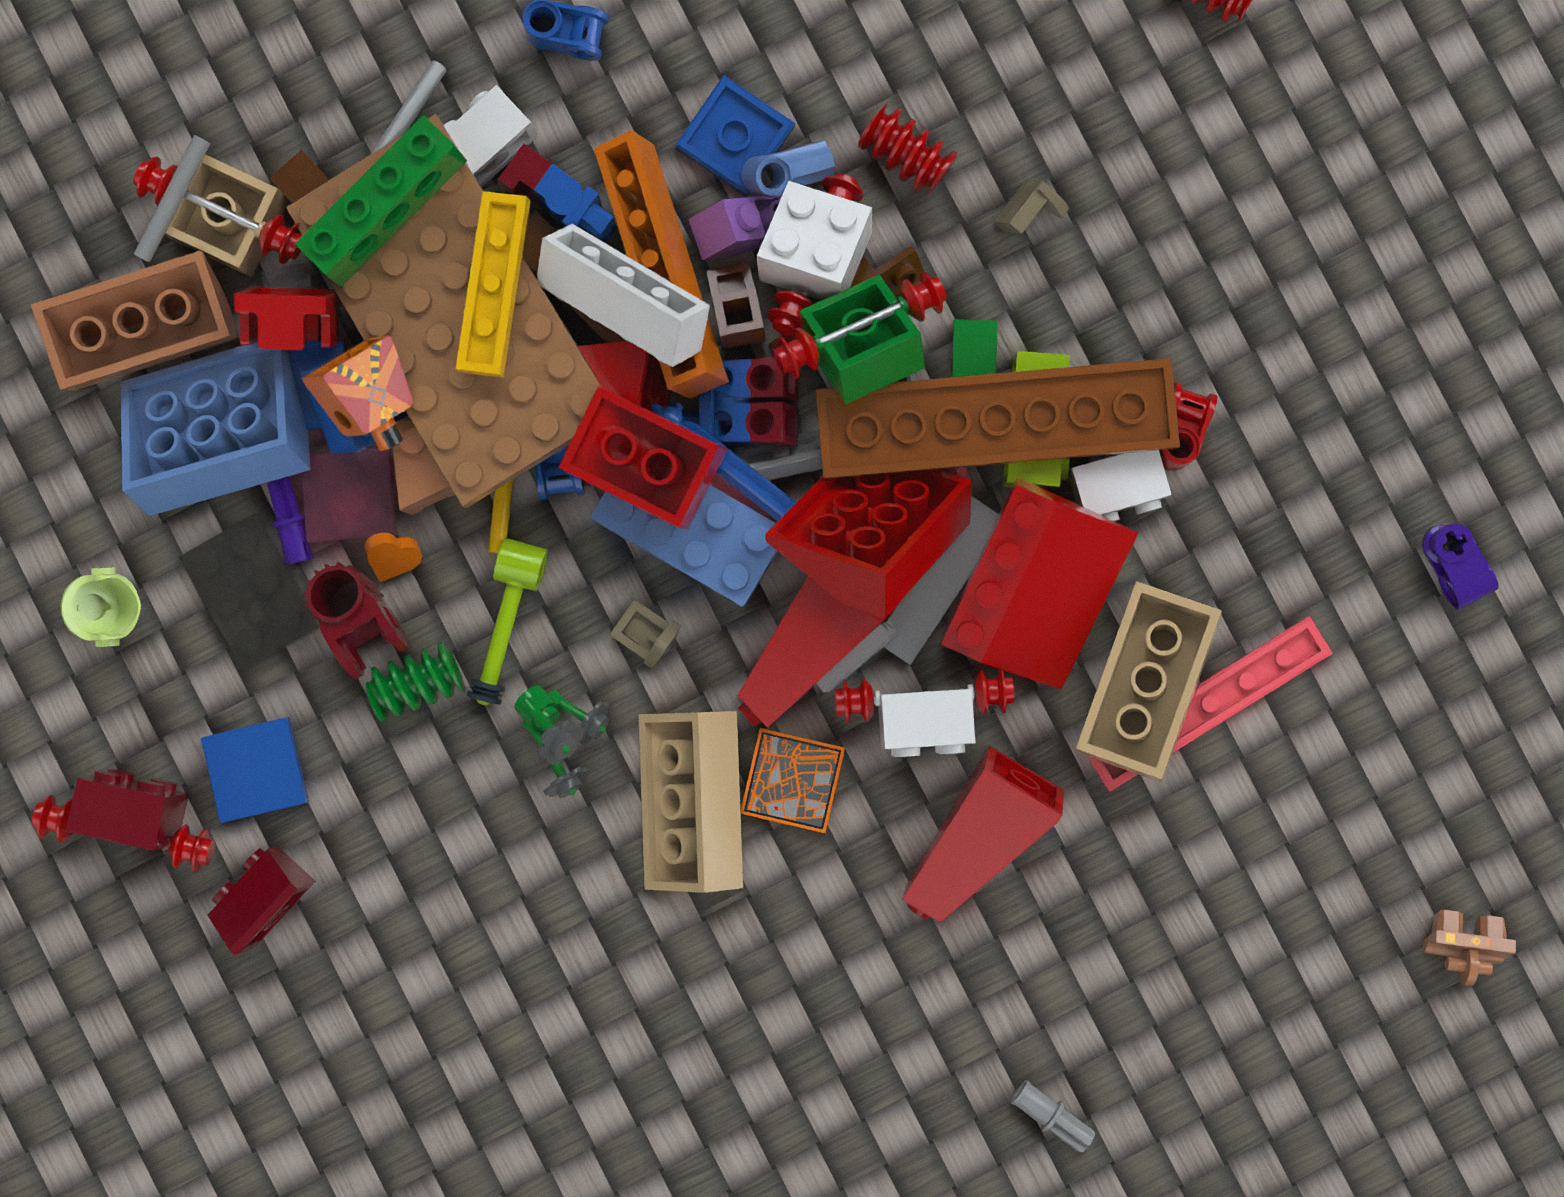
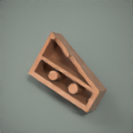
M412 420L396 422L404 440L393 447L399 510L413 516L446 497L455 496V493Z

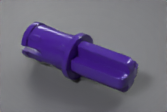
M287 476L268 482L267 486L277 521L271 525L272 528H277L285 564L289 565L313 559L304 525V520H307L306 515L300 516L291 479Z

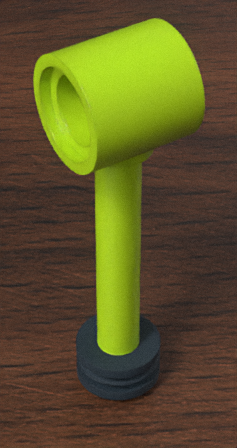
M504 538L501 544L493 579L506 583L481 678L480 680L471 678L470 683L474 684V687H470L473 690L467 692V696L476 699L479 704L488 705L492 703L501 705L502 700L498 699V696H502L499 692H504L505 687L497 683L523 588L532 591L538 590L547 563L548 549L509 538Z

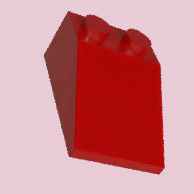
M598 386L558 468L678 528L688 530L728 449Z

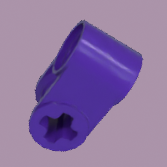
M1461 524L1437 525L1425 533L1422 541L1424 554L1438 578L1443 594L1456 610L1498 589L1499 584L1495 573L1484 559L1468 528ZM1452 536L1454 543L1449 546L1450 551H1444L1442 545L1447 542V537Z

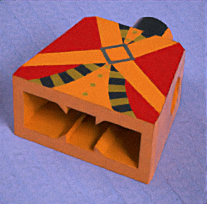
M390 335L368 338L302 378L306 387L340 432L346 437L371 433L380 451L392 448L404 440L394 417L410 408L413 399Z

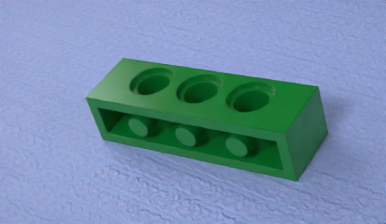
M423 114L295 245L327 277L342 287L467 162V159Z

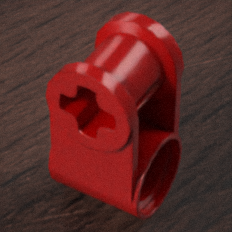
M1174 383L1179 440L1185 444L1187 453L1185 458L1180 459L1172 456L1169 450H1159L1163 467L1166 470L1177 471L1183 469L1197 458L1206 430L1212 420L1218 395L1210 393L1206 397L1183 389L1180 383Z

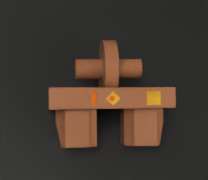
M1440 910L1434 915L1432 933L1423 940V953L1448 956L1445 960V969L1458 971L1460 983L1473 986L1478 974L1491 976L1493 971L1491 962L1502 963L1507 954H1516V940L1507 939L1503 917L1489 915L1478 917L1475 920V935L1463 933L1462 913L1459 911Z

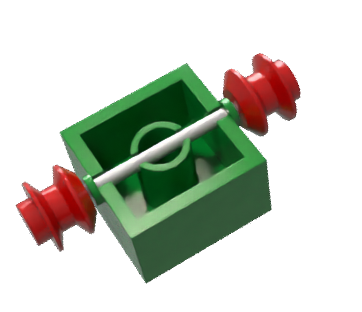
M923 271L920 273V283L913 285L907 279L902 281L900 297L896 299L882 277L877 275L800 310L803 330L800 328L795 330V340L787 342L783 337H777L778 347L773 349L777 365L783 374L790 372L795 379L799 378V367L807 364L815 371L819 365L843 403L846 405L925 368L921 333L908 314L922 322L925 320V310L932 308L938 314L942 313V302L947 300L945 289L937 276L931 278L927 272Z

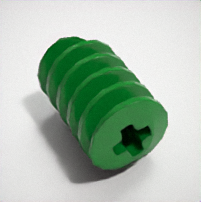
M442 642L437 643L438 657L433 658L426 648L421 649V663L419 664L409 654L404 655L405 669L400 670L392 660L388 661V675L383 676L376 666L371 667V681L366 682V690L370 704L380 722L388 720V708L396 717L404 715L405 703L413 711L420 709L421 696L430 705L437 703L438 690L445 698L453 697L454 683L462 692H466L456 660Z

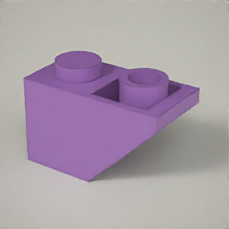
M783 194L779 196L763 195L723 199L690 218L689 222L702 261L733 257L760 248Z

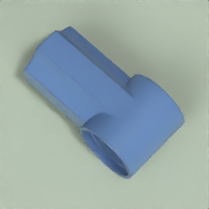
M820 140L770 155L754 156L748 159L741 172L742 182L748 191L756 195L779 196L784 193L788 181L801 185L822 181L827 176H833L835 165L832 152L827 147L826 142ZM768 164L772 168L773 179L770 185L765 187L761 181V172L764 166Z

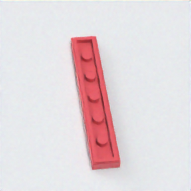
M1305 617L1197 684L1173 752L1333 654L1311 617ZM1088 757L1108 791L1114 790L1138 775Z

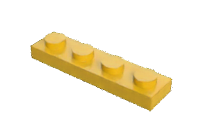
M482 192L455 367L460 373L504 378L530 200L527 196Z

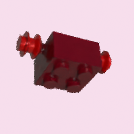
M108 769L107 772L95 770L93 776L77 778L73 800L69 799L62 807L56 804L54 795H49L44 802L37 803L32 815L31 824L33 828L37 829V836L40 839H44L49 832H55L57 841L64 843L75 833L152 851L164 848V852L169 853L173 868H179L183 861L191 862L194 873H197L202 865H209L215 847V841L209 839L208 829H203L198 836L190 834L189 825L185 824L182 826L189 793L176 791L177 783L151 778L150 781L138 780V782L133 781L134 773L122 770Z

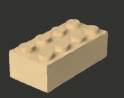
M1136 581L1077 743V752L1162 783L1219 625L1222 610Z

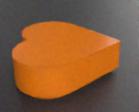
M381 532L369 537L364 545L368 562L380 583L416 568L422 560L419 544L411 537L396 538L390 533Z

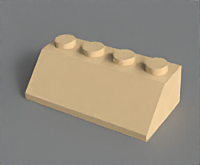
M737 711L639 714L645 890L706 893L743 888Z

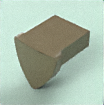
M1031 178L1023 182L1015 195L994 220V223L1005 233L1022 234L1042 207L1060 219L1064 217L1069 207L1042 179Z
M634 599L610 633V636L644 658V665L652 669L670 649L681 625L674 620L671 623L667 622Z

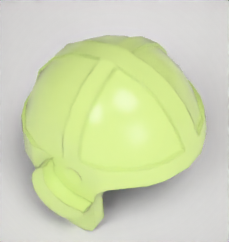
M115 567L91 568V575H83L76 578L65 589L60 604L61 616L68 630L80 639L95 641V647L119 646L120 639L126 637L135 627L141 610L140 599L135 587L126 577L116 574Z

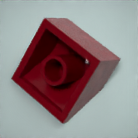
M278 846L269 848L265 852L261 848L255 851L242 866L246 871L242 878L236 884L229 881L212 898L216 906L207 916L229 951L235 956L256 947L316 882Z

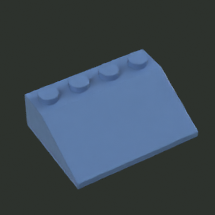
M257 342L251 346L242 345L120 382L122 491L148 516L311 470L308 431L287 350L261 349Z

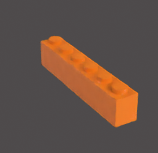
M630 130L595 147L594 151L627 257L703 301L654 144L633 130ZM707 318L700 352L674 367L659 361L667 388L689 399L729 382L709 318Z

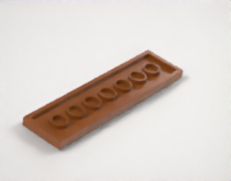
M1172 358L895 382L846 405L834 388L816 389L823 480L1168 450L1180 447Z

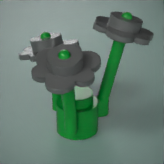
M540 685L532 686L519 696L514 708L524 719L522 725L532 734L538 744L537 753L540 757L545 758L557 776L543 792L545 796L548 795L549 797L557 794L560 798L574 795L582 787L583 784L580 779L589 773V769L587 767H578L566 773L560 761L569 757L577 750L578 742L587 745L592 738L596 740L606 731L610 720L606 716L610 704L600 701L595 705L593 711L587 714L565 700L557 690H553L548 694ZM561 708L582 721L581 725H574L570 720H566L559 727L553 726L560 718V712L557 709Z

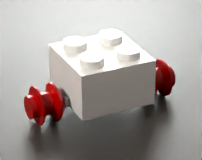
M839 173L834 176L825 177L822 181V186L826 192L788 181L757 254L759 281L788 290L775 294L774 300L780 307L770 309L767 313L768 319L773 323L772 327L780 334L794 337L797 328L803 330L800 310L813 305L808 297L822 301L849 289L872 234V207L857 203L862 200L864 194L858 186V182L849 175Z
M1000 669L997 677L987 679L983 670H980L974 679V689L973 685L969 684L967 689L881 695L879 690H877L875 695H873V687L866 678H863L860 686L850 688L844 679L843 688L835 689L836 715H845L846 724L849 723L852 714H861L865 722H869L874 714V704L878 706L881 747L891 749V756L894 757L919 756L920 747L935 746V753L938 754L965 753V744L975 743L973 700H975V706L983 715H986L989 705H998L1002 713H1006V704H1014L1012 677L1005 678L1003 669Z

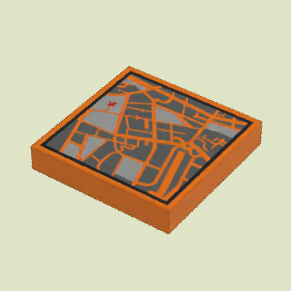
M760 728L740 810L741 814L826 833L845 747Z

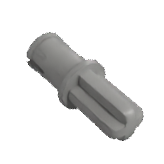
M1025 1080L1014 1093L1010 1103L1016 1105L1040 1123V1129L1043 1132L1051 1131L1081 1153L1091 1145L1095 1132L1065 1110V1104L1062 1101L1056 1103L1031 1085L1028 1080Z

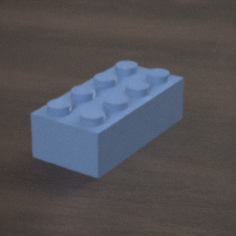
M711 485L688 530L678 528L606 491L590 517L594 522L745 609L778 552L765 541V534L773 527L775 522Z

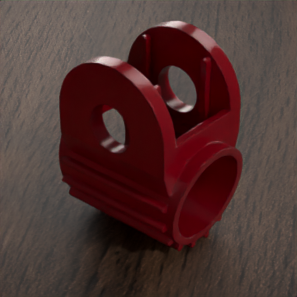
M337 562L335 566L325 564V568L321 571L314 570L315 576L312 580H307L309 585L307 591L303 592L307 600L305 607L309 608L312 612L310 616L318 620L320 632L328 646L352 679L357 680L364 676L363 670L367 668L356 649L380 634L387 644L391 642L396 650L401 653L410 648L407 637L394 613L383 603L382 598L384 594L378 591L377 583L352 565L346 567L340 562ZM348 583H357L358 597L355 605L346 614L333 617L331 603L336 591Z

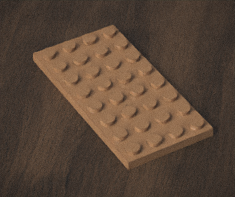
M437 114L428 118L456 146ZM401 136L287 206L286 209L295 224H300L298 229L301 234L304 235ZM467 162L342 287L327 277L364 340L385 335L391 336L413 399L412 406L406 409V412L461 505L465 508H468L570 445L597 387H602L545 291L538 283L523 255L504 378L460 373L455 369L483 192Z

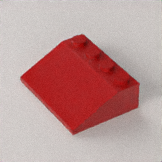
M941 470L823 480L822 476L765 534V541L844 605L886 619L970 524L972 480Z
M1017 477L943 631L941 645L980 663L1062 690L1134 544L1138 532Z

